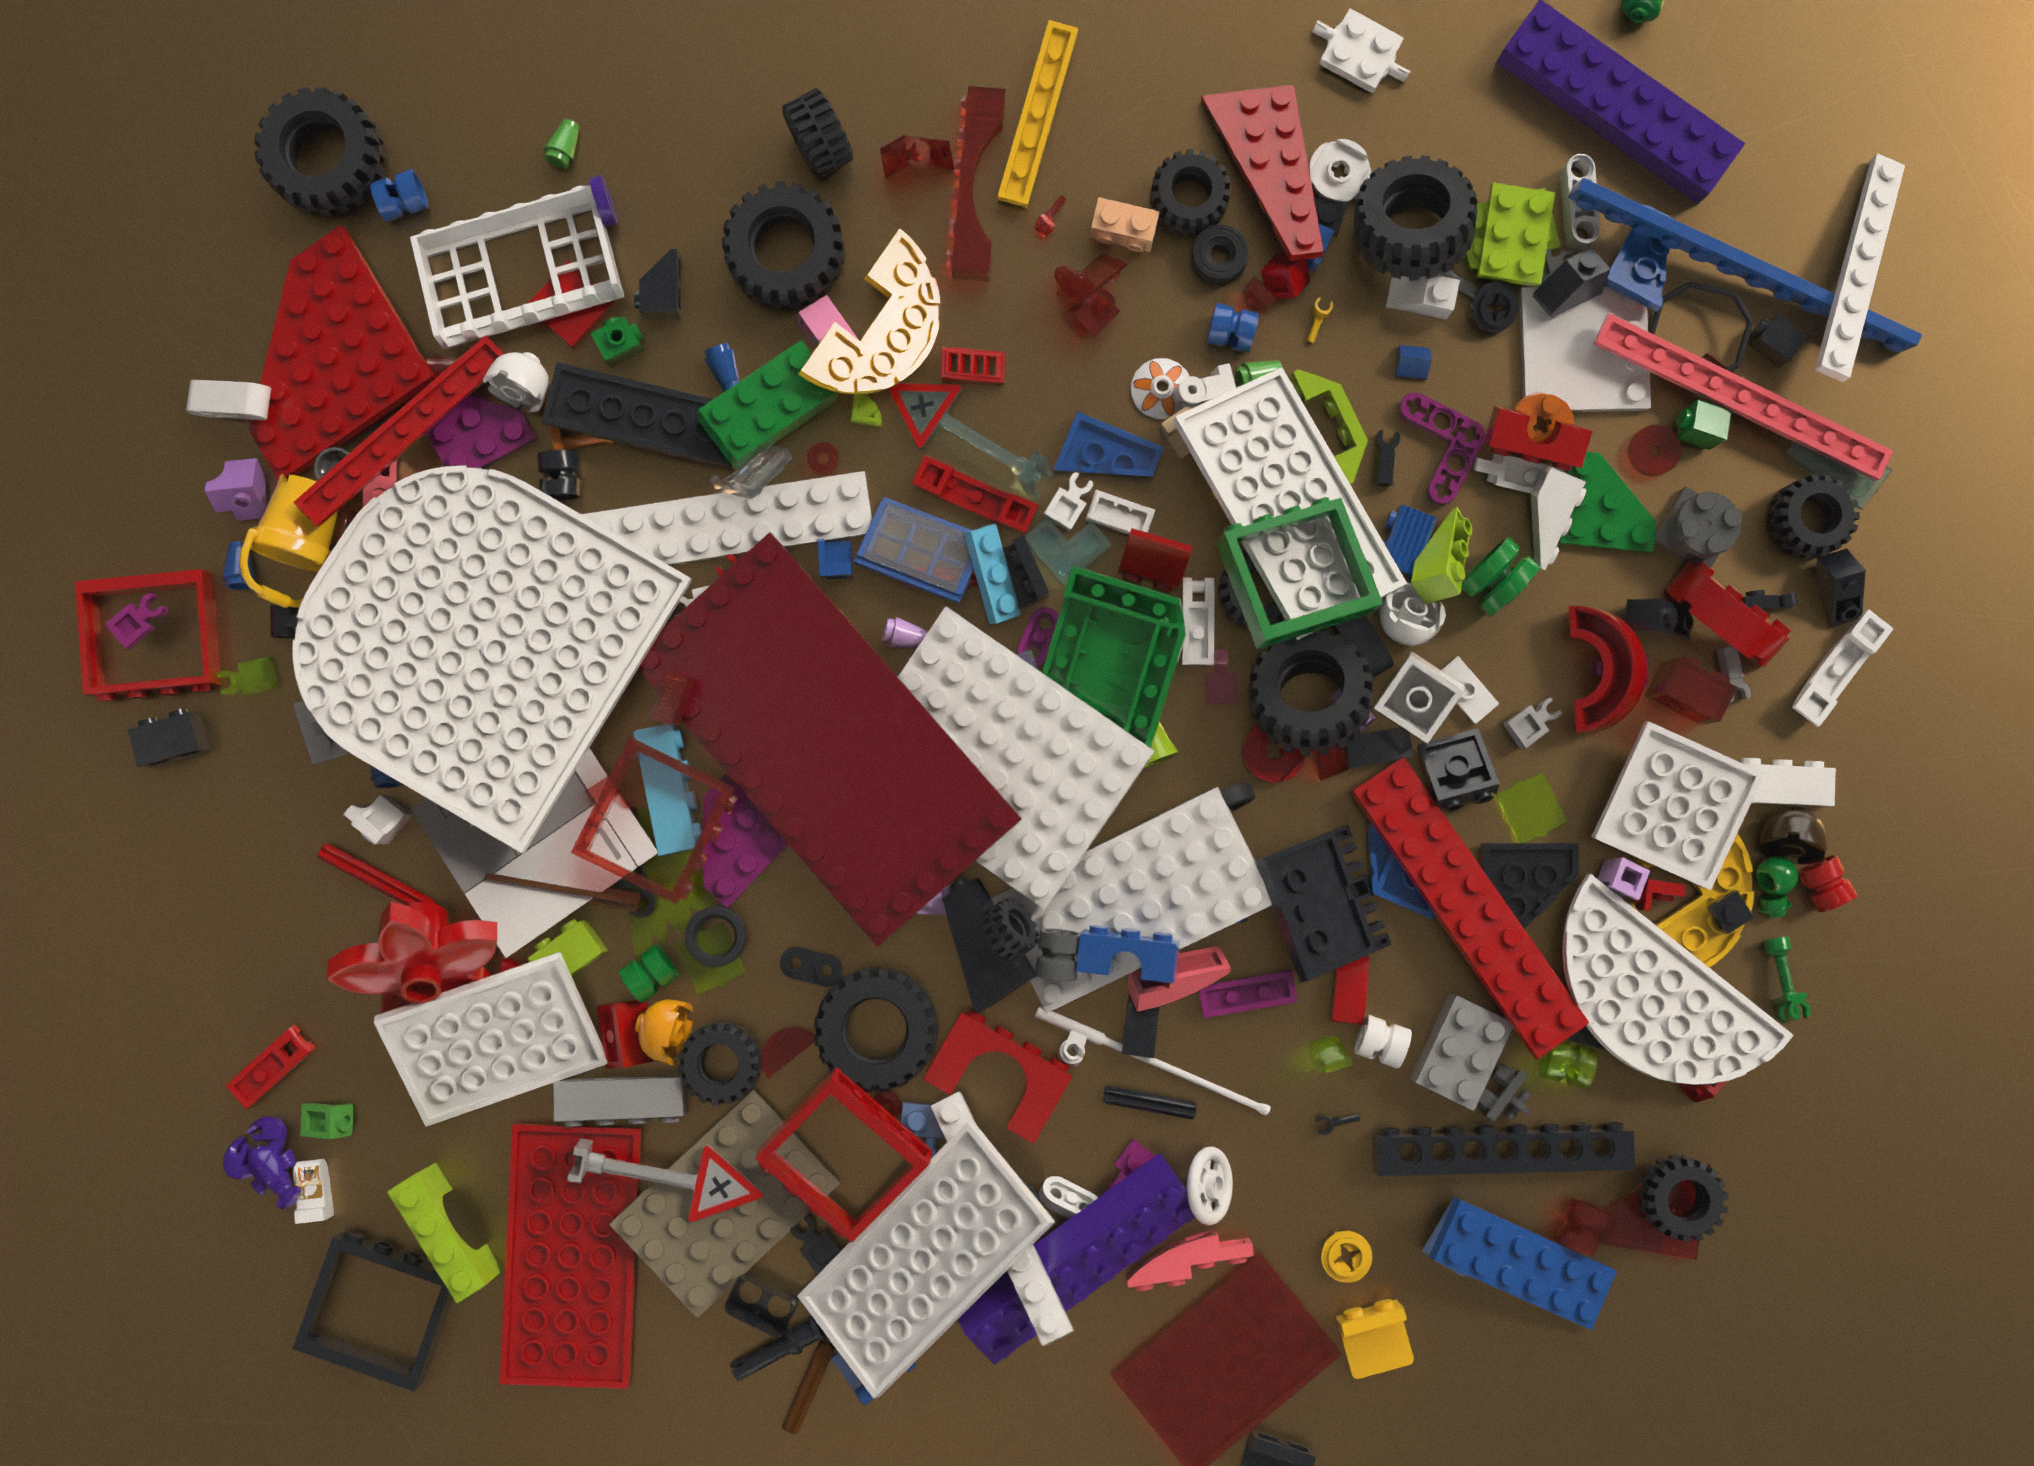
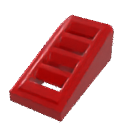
M942 347V382L1004 384L1005 352ZM952 358L958 359L957 372H951ZM964 359H971L970 373H964ZM977 359H983V374H977ZM989 360H996L995 376L989 375Z

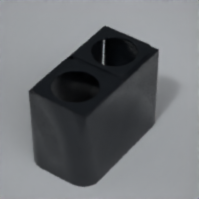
M746 1272L737 1278L725 1303V1311L728 1315L773 1337H781L790 1324L799 1298ZM747 1281L762 1289L761 1298L755 1303H746L740 1297V1287ZM775 1295L790 1302V1311L784 1317H774L768 1310V1302Z

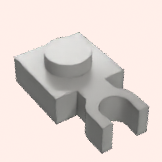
M1551 697L1541 701L1537 705L1536 711L1532 705L1526 706L1503 723L1520 750L1526 749L1549 731L1544 722L1554 720L1562 714L1560 710L1553 712L1551 715L1546 711L1547 704L1553 701Z

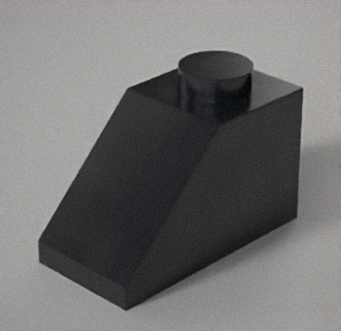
M1590 248L1566 259L1534 291L1533 298L1552 318L1602 294L1611 269L1595 250Z
M670 249L639 280V290L634 291L635 309H639L644 319H682V257L678 249Z

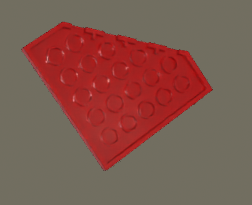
M342 225L292 258L289 263L260 384L271 388L267 420H251L249 427L251 436L277 480H279L281 474H284L287 481L289 475L297 476L312 466L322 451L327 448L341 446L421 391L436 378L348 230Z

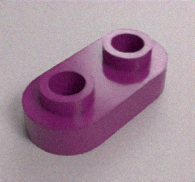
M1041 607L1031 614L1017 649V656L1035 668L1041 667L1046 661L1059 617L1054 609ZM1044 618L1051 622V626L1045 630L1039 627V621ZM1031 647L1037 648L1039 651L1038 657L1034 659L1029 658L1027 650Z

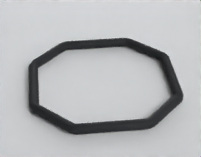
M1687 282L1663 296L1662 307L1666 301L1689 288L1732 297L1747 323L1735 363L1725 369L1732 372L1739 368L1753 326V319L1736 292L1700 283ZM1662 308L1658 313L1654 312L1649 332L1655 334Z

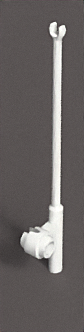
M1039 1006L1036 1011L1035 1018L1070 1032L1067 1040L1062 1043L1058 1050L1059 1060L1070 1067L1077 1066L1083 1059L1086 1040L1098 1045L1104 1044L1120 1052L1122 1050L1121 1043L1106 1037L1100 1031L1056 1012L1050 1011L1046 1013L1042 1006ZM1067 1050H1072L1076 1056L1069 1055ZM1129 1055L1256 1109L1262 1115H1267L1270 1112L1271 1107L1267 1104L1255 1102L1161 1060Z

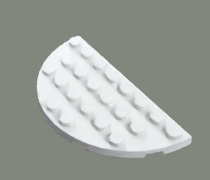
M1592 874L1586 875L1574 895L1565 921L1562 945L1563 968L1569 993L1590 1022L1586 1025L1588 1030L1614 1057L1627 1066L1656 1079L1683 1084H1712L1728 1081L1747 1074L1746 1072L1758 1067L1763 1062H1768L1785 1047L1794 1036L1791 1032Z

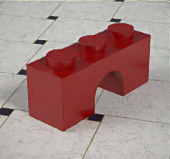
M1494 405L1484 443L1492 446L1491 452L1504 456H1509L1511 451L1521 453L1522 460L1540 464L1541 459L1553 461L1552 467L1571 471L1572 466L1582 468L1592 430L1556 420L1549 437L1542 441H1532L1527 432L1530 415L1525 412Z

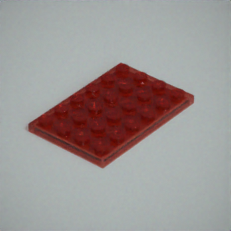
M1257 1252L1111 1373V1377L1183 1466H1209L1338 1359L1342 1353L1263 1255Z

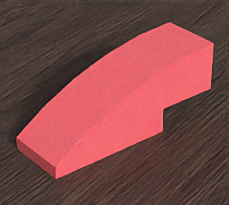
M1220 945L1179 953L1177 979L1174 983L1142 980V969L1128 974L1127 990L1137 1012L1191 995L1230 973L1231 967Z

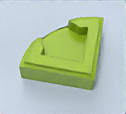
M854 394L850 422L882 427V417L876 403L867 394Z

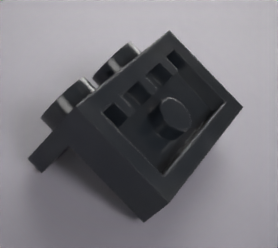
M1022 535L1012 539V545L1003 548L1018 606L1020 609H1023L1048 598L1049 591L1025 536Z

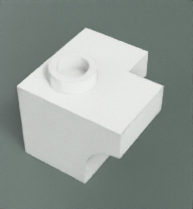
M379 795L373 804L368 807L351 805L343 814L352 821L351 825L359 830L361 835L373 845H390L413 816L411 812L389 795Z

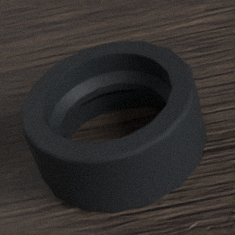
M721 906L707 907L698 911L689 920L685 930V945L690 955L697 962L709 967L725 966L735 961L743 952L747 942V931L742 918L733 910ZM710 918L726 920L732 925L735 933L733 946L722 955H710L704 952L697 941L699 927Z

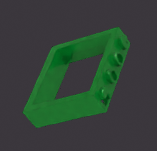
M1324 497L1312 502L1310 507L1303 509L1300 506H1293L1284 510L1282 515L1273 518L1270 514L1263 515L1253 520V524L1242 526L1241 523L1230 525L1224 529V533L1216 542L1256 649L1373 614L1383 605L1341 497L1334 500ZM1328 516L1360 598L1270 625L1238 542Z

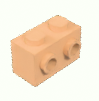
M1098 197L1090 238L1106 245L1118 244L1126 246V248L1132 251L1150 252L1160 211Z

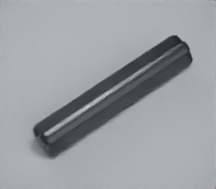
M1106 1086L1103 1092V1102L1106 1104L1191 1120L1196 1115L1197 1104L1193 1101L1113 1086Z

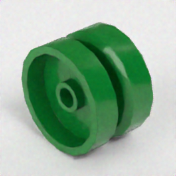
M1509 536L1494 547L1462 581L1461 589L1469 597L1476 596L1487 586L1489 587L1487 592L1481 597L1479 607L1490 617L1500 611L1506 604L1512 602L1527 587L1529 581L1541 568L1530 556L1522 557L1513 566H1510L1509 564L1519 554L1520 546Z

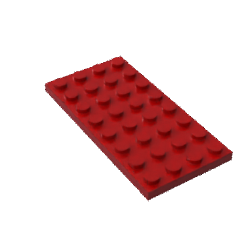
M512 1124L499 1384L628 1389L630 1387L636 1253L609 1224L639 1196L640 1179L601 1172V1174L586 1172L581 1183L567 1180L571 1169L576 1164L575 1158L578 1155H573V1152L580 1138L593 1140V1153L603 1154L605 1158L640 1164L642 1127L589 1125L566 1127L561 1124Z

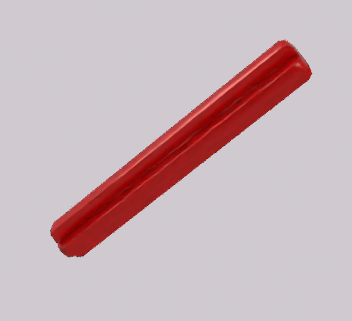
M330 843L323 844L317 856L319 859L404 905L421 901L435 902L432 898Z

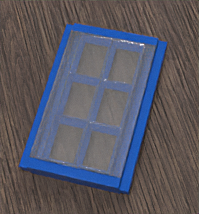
M883 497L856 554L854 564L960 604L974 573L964 535L965 532L972 530Z

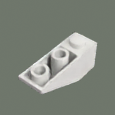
M1545 465L1531 493L1534 561L1544 570H1546L1548 564L1552 565L1559 552V548L1556 547L1561 535L1565 536L1568 533L1572 524L1571 513L1575 506L1578 507L1581 504L1586 493V489L1583 488L1586 483L1585 481Z

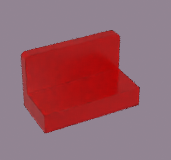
M638 1000L597 1006L601 1041L608 1062L605 1065V1069L625 1068L654 1061L641 1049L638 1038L639 1033L635 1031L639 1015L645 1014L648 1009L647 1001L641 1003Z

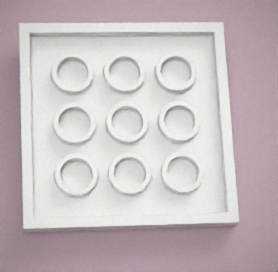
M1605 286L1602 294L1550 318L1533 298V293L1538 287H1522L1519 290L1523 398L1536 392L1553 394L1564 400L1572 412L1648 411L1651 408L1650 372L1593 344L1606 315L1609 313L1648 332L1646 306Z
M1644 721L1592 834V838L1711 890L1765 773L1654 723Z

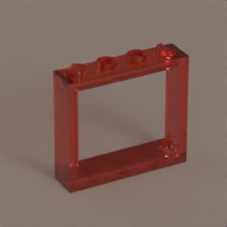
M629 737L571 853L674 904H679L681 899L687 900L695 885L690 882L695 870L701 872L707 862L709 854L705 853L709 842L716 843L724 826L719 824L724 812L730 814L738 799L737 796L733 795L736 788ZM640 752L722 792L673 890L590 851Z

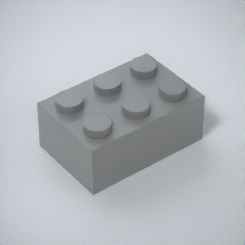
M1449 993L1409 1079L1474 1111L1513 1027L1507 1019L1460 996Z

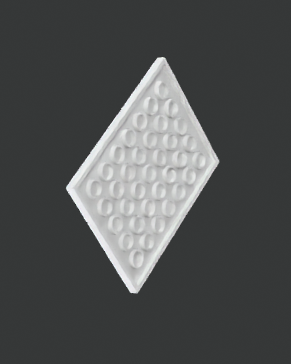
M945 606L898 677L1022 818L1016 826L976 861L1046 910L1155 751Z

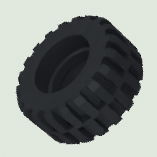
M317 86L315 87V92H312L308 87L299 88L297 90L298 94L294 96L290 92L281 96L283 101L280 104L276 105L274 102L268 108L271 113L267 118L261 117L258 126L262 131L255 134L254 144L260 150H256L254 155L256 162L261 166L259 171L262 177L290 205L296 209L301 208L307 214L316 215L319 211L324 217L334 216V210L344 214L351 211L350 206L354 203L361 206L366 202L363 197L368 192L371 193L370 183L375 182L376 178L381 179L385 170L380 165V162L386 161V151L381 147L384 141L380 132L376 129V125L353 99H348L344 93L337 90L330 92L326 87ZM318 130H341L345 136V149L338 164L330 171L321 175L306 176L300 174L297 169L296 158L302 142L310 134Z
M1422 155L1421 159H1412V156L1402 157V161L1398 162L1394 159L1385 163L1383 169L1380 167L1370 173V179H1365L1361 184L1360 192L1356 195L1355 243L1358 250L1363 252L1362 257L1370 265L1375 263L1374 269L1383 274L1387 271L1391 273L1392 278L1401 279L1402 276L1409 277V281H1418L1419 277L1426 276L1427 279L1437 277L1440 271L1444 274L1454 268V262L1458 264L1466 257V252L1471 249L1474 240L1478 210L1477 195L1473 191V185L1467 177L1462 178L1463 172L1455 166L1452 168L1448 167V162L1438 158L1437 161L1430 160V156ZM1423 208L1437 214L1442 220L1427 228L1409 229L1397 225L1389 217L1402 209Z
M782 181L775 182V188L768 189L766 184L758 186L759 192L752 196L748 191L741 197L743 204L741 206L734 204L730 210L731 220H725L723 227L725 237L722 238V249L725 253L724 259L736 284L741 287L742 292L749 298L754 297L760 305L766 307L769 303L776 310H784V305H791L793 310L802 308L801 303L809 301L811 305L818 300L817 295L821 292L827 294L832 289L831 282L838 280L841 274L840 265L844 263L845 244L838 218L834 215L832 207L826 200L822 201L820 195L812 189L806 192L801 184L793 183L792 188H788L785 182ZM794 222L807 228L812 235L813 250L808 259L802 265L790 271L778 272L763 267L755 254V245L759 236L768 227L776 223Z
M1321 629L1319 633H1311L1299 640L1292 638L1268 646V652L1263 650L1256 657L1257 665L1252 666L1250 672L1249 694L1253 717L1256 718V725L1260 732H1267V740L1272 744L1277 745L1281 742L1284 751L1292 753L1294 749L1301 750V755L1311 756V751H1319L1320 755L1329 754V748L1333 746L1337 750L1347 746L1348 737L1354 740L1360 734V727L1366 725L1369 719V710L1372 708V674L1369 673L1370 666L1367 659L1361 657V650L1355 644L1348 646L1346 637L1340 634L1332 637L1330 636V630ZM1319 673L1333 679L1341 688V695L1334 704L1326 709L1305 712L1289 706L1281 698L1280 691L1290 679L1297 675Z
M882 967L861 969L837 982L822 999L814 1022L816 1035L814 1036L815 1046H818L819 1057L822 1063H826L829 1067V1073L837 1067L861 1089L869 1093L872 1091H880L881 1093L890 1091L895 1087L900 1088L916 1077L923 1070L933 1053L938 1032L936 1011L924 988H921L916 983V980L910 976H906L898 970L883 969ZM882 999L894 1004L901 1011L906 1021L907 1031L903 1045L896 1053L884 1059H869L860 1055L850 1045L847 1037L846 1025L850 1013L857 1005L867 1000Z

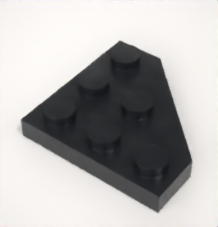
M1481 843V868L1524 929L1556 899V896L1568 884H1571L1579 876V843Z

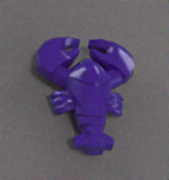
M263 1117L252 1123L246 1132L252 1135L262 1130L259 1135L254 1134L251 1138L255 1141L269 1142L268 1146L251 1147L250 1150L247 1143L244 1144L246 1139L240 1136L226 1150L223 1158V1169L227 1176L232 1179L244 1180L254 1177L255 1179L251 1182V1188H254V1191L260 1196L264 1195L268 1188L279 1196L276 1206L284 1209L286 1206L291 1207L298 1200V1195L302 1192L300 1186H291V1180L287 1169L296 1165V1160L291 1149L281 1154L287 1136V1128L284 1122L276 1117Z

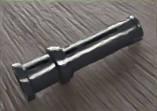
M809 1315L808 1320L794 1328L789 1326L781 1337L737 1361L731 1362L730 1368H735L732 1373L736 1380L741 1382L746 1377L791 1353L792 1355H799L803 1352V1348L818 1340L820 1342L825 1341L826 1334L812 1315Z

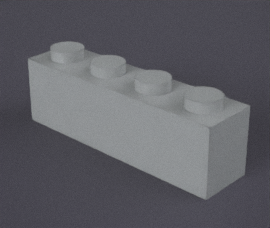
M682 1074L562 1079L553 1083L554 1122L564 1121V1126L566 1127L584 1125L583 1120H596V1125L615 1124V1119H628V1124L647 1123V1118L660 1117L661 1123L678 1122L679 1116H684L688 1113L687 1085L683 1086L680 1080L683 1078Z

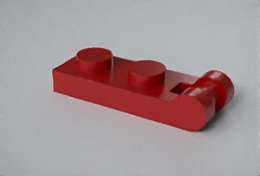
M296 1024L282 1033L225 1085L246 1110L254 1106L298 1064L316 1050V1046L311 1041L307 1042L300 1035L302 1031ZM289 1043L297 1050L291 1056L284 1050V1047Z

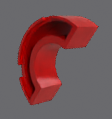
M1690 559L1667 585L1666 591L1677 602L1684 603L1690 609L1689 612L1719 637L1749 659L1755 658L1757 664L1765 667L1790 640L1791 637L1788 634L1792 630L1778 619L1772 623L1768 620L1770 615L1756 604L1750 608L1741 600L1744 595L1730 584L1726 588L1713 577L1716 571L1705 562L1700 560L1696 564Z
M1568 606L1570 637L1586 640L1593 644L1601 654L1604 666L1602 680L1596 690L1586 698L1574 701L1576 733H1595L1608 729L1622 721L1638 703L1646 683V656L1635 632L1619 617L1590 607Z

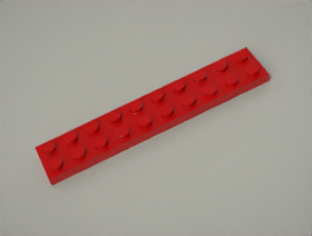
M1404 757L1350 792L1534 1059L1541 1058L1590 1023Z

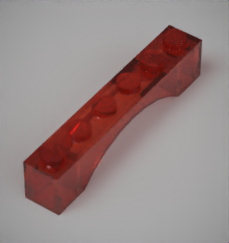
M968 86L967 96H961L960 115L965 116L964 127H958L957 146L963 147L962 157H956L954 170V176H958L960 179L959 188H953L952 207H957L956 219L950 218L949 237L954 238L953 249H947L946 268H951L952 278L989 282L992 242L983 231L976 215L973 202V184L982 155L995 137L1003 130L1006 89Z

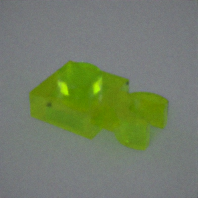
M269 656L237 663L238 673L229 670L217 673L218 678L229 677L231 679V685L220 690L222 694L226 695L237 693L241 687L246 695L279 688L273 658Z

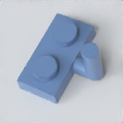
M903 1102L901 1123L915 1136L926 1137L925 1144L933 1150L932 1159L937 1154L938 1138L946 1139L931 1108L934 1104Z

